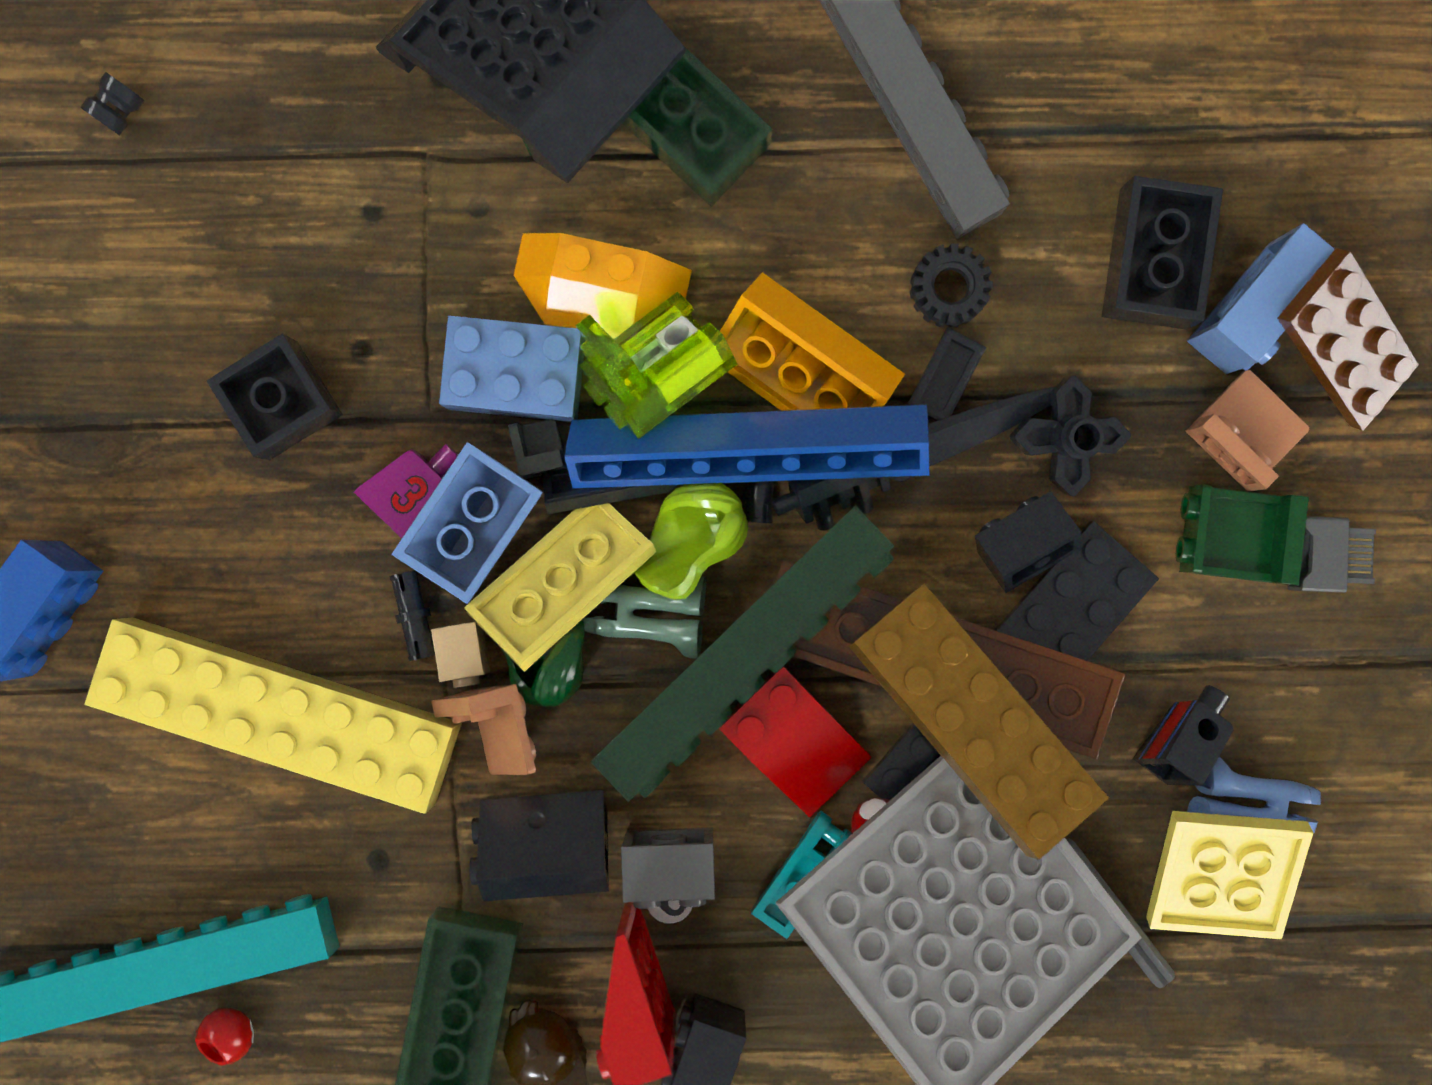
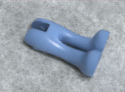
M1218 757L1203 786H1196L1198 791L1206 795L1219 797L1230 796L1266 801L1263 808L1247 807L1196 796L1190 801L1187 811L1308 821L1315 833L1318 824L1317 820L1297 814H1287L1289 801L1321 805V792L1314 787L1294 781L1264 779L1235 773L1221 757Z

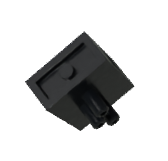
M603 790L480 800L479 817L472 819V840L474 845H478L477 857L470 858L469 872L471 884L478 885L483 901L609 891L608 810Z

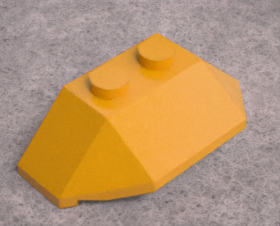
M523 233L514 271L515 279L545 325L582 329L583 333L624 343H631L676 308L683 314L692 274L691 269L647 251L564 233Z

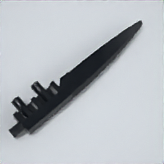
M1056 386L993 402L928 424L929 467L968 450L1023 422L1025 418H1030L1051 406L1050 392ZM915 476L788 481L790 493L773 499L772 504L778 516L796 509L806 524L814 521V514L818 529L826 531L834 526L830 510L831 506L839 504L844 510L851 507L849 499L853 497L857 512L861 514L869 513L874 508L869 490L879 487L882 492H886L891 489L889 478L903 482Z

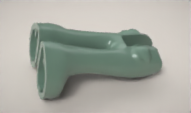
M701 576L695 590L686 599L679 600L669 599L647 588L619 585L601 602L616 603L615 618H604L605 616L584 617L585 631L606 637L641 638L667 642L674 645L683 656L690 659H699L703 634L702 620L644 618L635 616L633 611L636 609H649L702 616L706 598V577Z

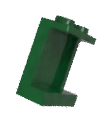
M1204 484L1189 486L1188 493H1185L1182 498L1180 508L1181 518L1185 519L1183 536L1179 537L1175 551L1176 561L1180 563L1179 572L1281 585H1299L1309 497L1243 492L1212 488L1211 485Z

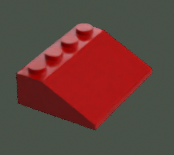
M625 902L615 938L603 1030L600 1035L601 1049L596 1050V1059L603 1079L611 1078L613 1085H642L672 1075L677 1014L642 909L635 908L634 902Z

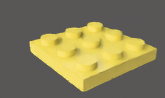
M1172 811L1146 916L1150 929L1282 939L1314 833L1308 821Z

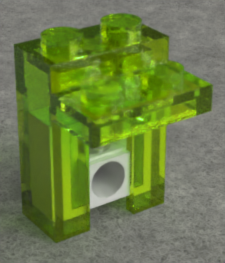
M676 292L615 339H612L591 315L575 325L585 340L579 346L587 357V360L579 365L589 380L583 385L598 406L606 402L607 406L604 410L619 430L627 426L638 439L737 365L723 334L710 322L702 327L691 314L694 311L692 305L679 292Z

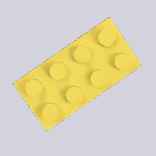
M609 503L575 509L468 603L464 609L525 672L654 555L656 549L651 541Z

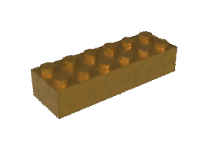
M925 584L916 589L849 646L1027 857L1040 860L1109 799Z

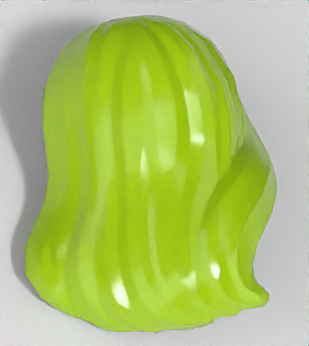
M722 483L685 484L672 491L661 505L649 539L654 544L656 553L634 572L641 584L648 590L669 599H686L695 590L702 573L709 566L731 557L742 547L748 533V521L743 512L740 499Z

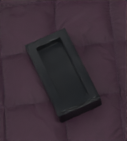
M947 328L906 406L927 405L928 418L934 421L950 417L987 347Z

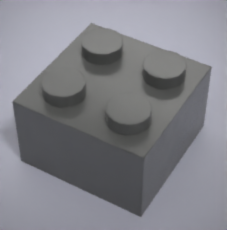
M713 827L626 831L621 846L623 902H634L635 908L650 909L661 906V901L679 900L680 906L698 907L705 905L706 899H715Z

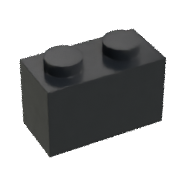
M1051 491L1040 498L1034 496L1020 504L1016 512L1002 520L997 518L989 521L975 535L979 556L1005 593L1081 550L1080 529Z

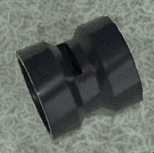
M105 72L98 82L99 90L95 96L87 97L80 108L120 136L127 126L126 118L130 112L138 111L145 100ZM109 101L117 108L113 110L106 103Z

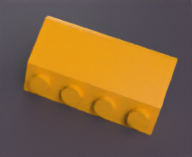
M763 272L741 295L713 342L721 359L717 365L781 411L883 407L905 376V373Z

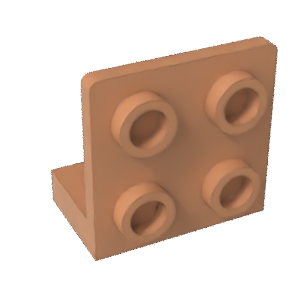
M1246 370L1227 387L1185 432L1248 492L1267 489L1279 477L1272 469L1308 433L1309 426L1251 370Z
M517 684L477 688L431 700L435 718L451 717L453 724L469 720L471 722H478L487 765L491 775H528L535 773L534 760L536 758V750L532 739L527 733L524 720L526 705L522 695L518 692Z

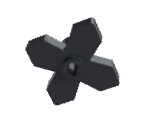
M1077 376L1064 377L1050 392L1052 420L1025 418L1010 434V440L1025 455L1033 456L1052 453L1049 480L1067 496H1075L1091 480L1090 457L1094 456L1097 452L1115 454L1131 437V433L1116 417L1094 418L1089 415L1092 392Z

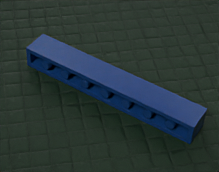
M927 405L571 420L564 458L573 488L928 476L929 437Z

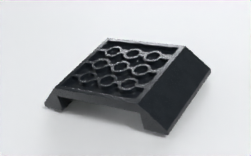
M420 0L376 46L380 54L407 73H410L415 66H418L525 141L534 161L567 184L686 53L684 45L646 0Z

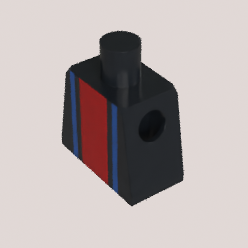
M1206 685L1197 700L1175 702L1135 754L1133 760L1167 785L1203 786L1233 732V725L1220 716L1230 698L1221 690Z

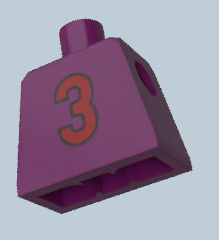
M445 444L428 461L420 452L410 449L359 486L354 493L402 539L459 454L449 445Z

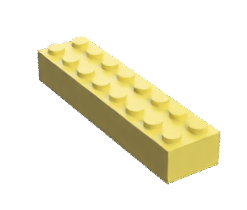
M133 617L112 619L84 704L426 814L436 805L462 724L461 722L453 724L452 719L445 717L435 718L433 713Z

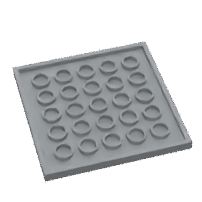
M942 756L937 758L775 902L916 1085H994L1142 938L1065 838L1040 860L1027 857Z

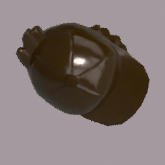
M528 999L522 1002L518 1010L513 1008L509 1013V1026L503 1044V1053L510 1070V1076L519 1085H587V1049L582 1045V1037L577 1034L578 1031L576 1029H571L563 1017L557 1013L538 1008L537 1001Z

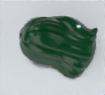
M583 619L525 672L500 647L508 664L510 683L517 684L518 692L522 695L525 703L535 706L554 707L566 702L577 692L581 686L584 673L582 648L585 628Z

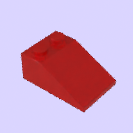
M781 663L719 722L721 732L809 818L872 758Z

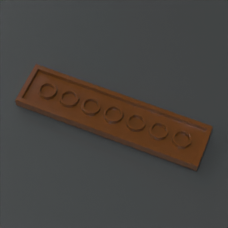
M783 560L755 643L882 686L849 646L903 600ZM953 617L1067 750L1097 760L1125 677L1124 673Z

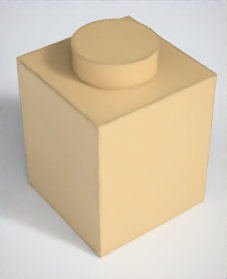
M476 621L431 629L439 682L452 680L454 688L480 683L479 675L490 672L484 630Z

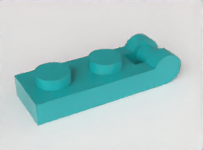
M822 811L814 817L803 837L751 909L753 916L786 939H788L795 928L775 902L852 835L848 829L845 828L842 831L831 823L832 818ZM821 838L833 845L826 856L814 848Z

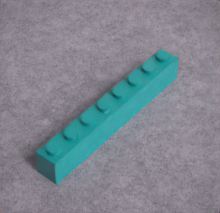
M305 894L285 901L286 907L270 911L269 905H262L242 912L243 918L228 922L226 916H219L201 922L199 924L200 929L185 933L183 926L176 927L157 934V940L142 943L141 937L133 938L114 945V951L100 954L99 948H94L71 956L72 962L57 965L56 959H51L28 967L29 973L15 976L14 970L1 972L0 1043L328 959L340 947L328 898L323 897L313 900L311 894Z

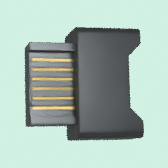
M1307 516L1299 585H1288V590L1346 593L1347 583L1374 584L1373 554L1376 529L1349 528V518Z

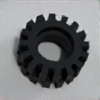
M951 243L946 248H944V245L938 246L933 252L929 251L915 268L910 280V284H912V288L909 291L910 299L914 298L915 304L913 307L916 312L921 311L924 314L923 319L929 322L932 320L936 322L935 326L942 328L945 325H950V328L958 327L962 323L966 324L971 321L988 303L991 297L989 292L993 289V281H989V275L992 272L989 266L984 267L982 264L985 258L981 254L977 257L971 253L973 248L966 246L964 249L958 248L959 244ZM953 270L964 277L967 291L963 299L957 302H946L937 295L934 282L939 273Z

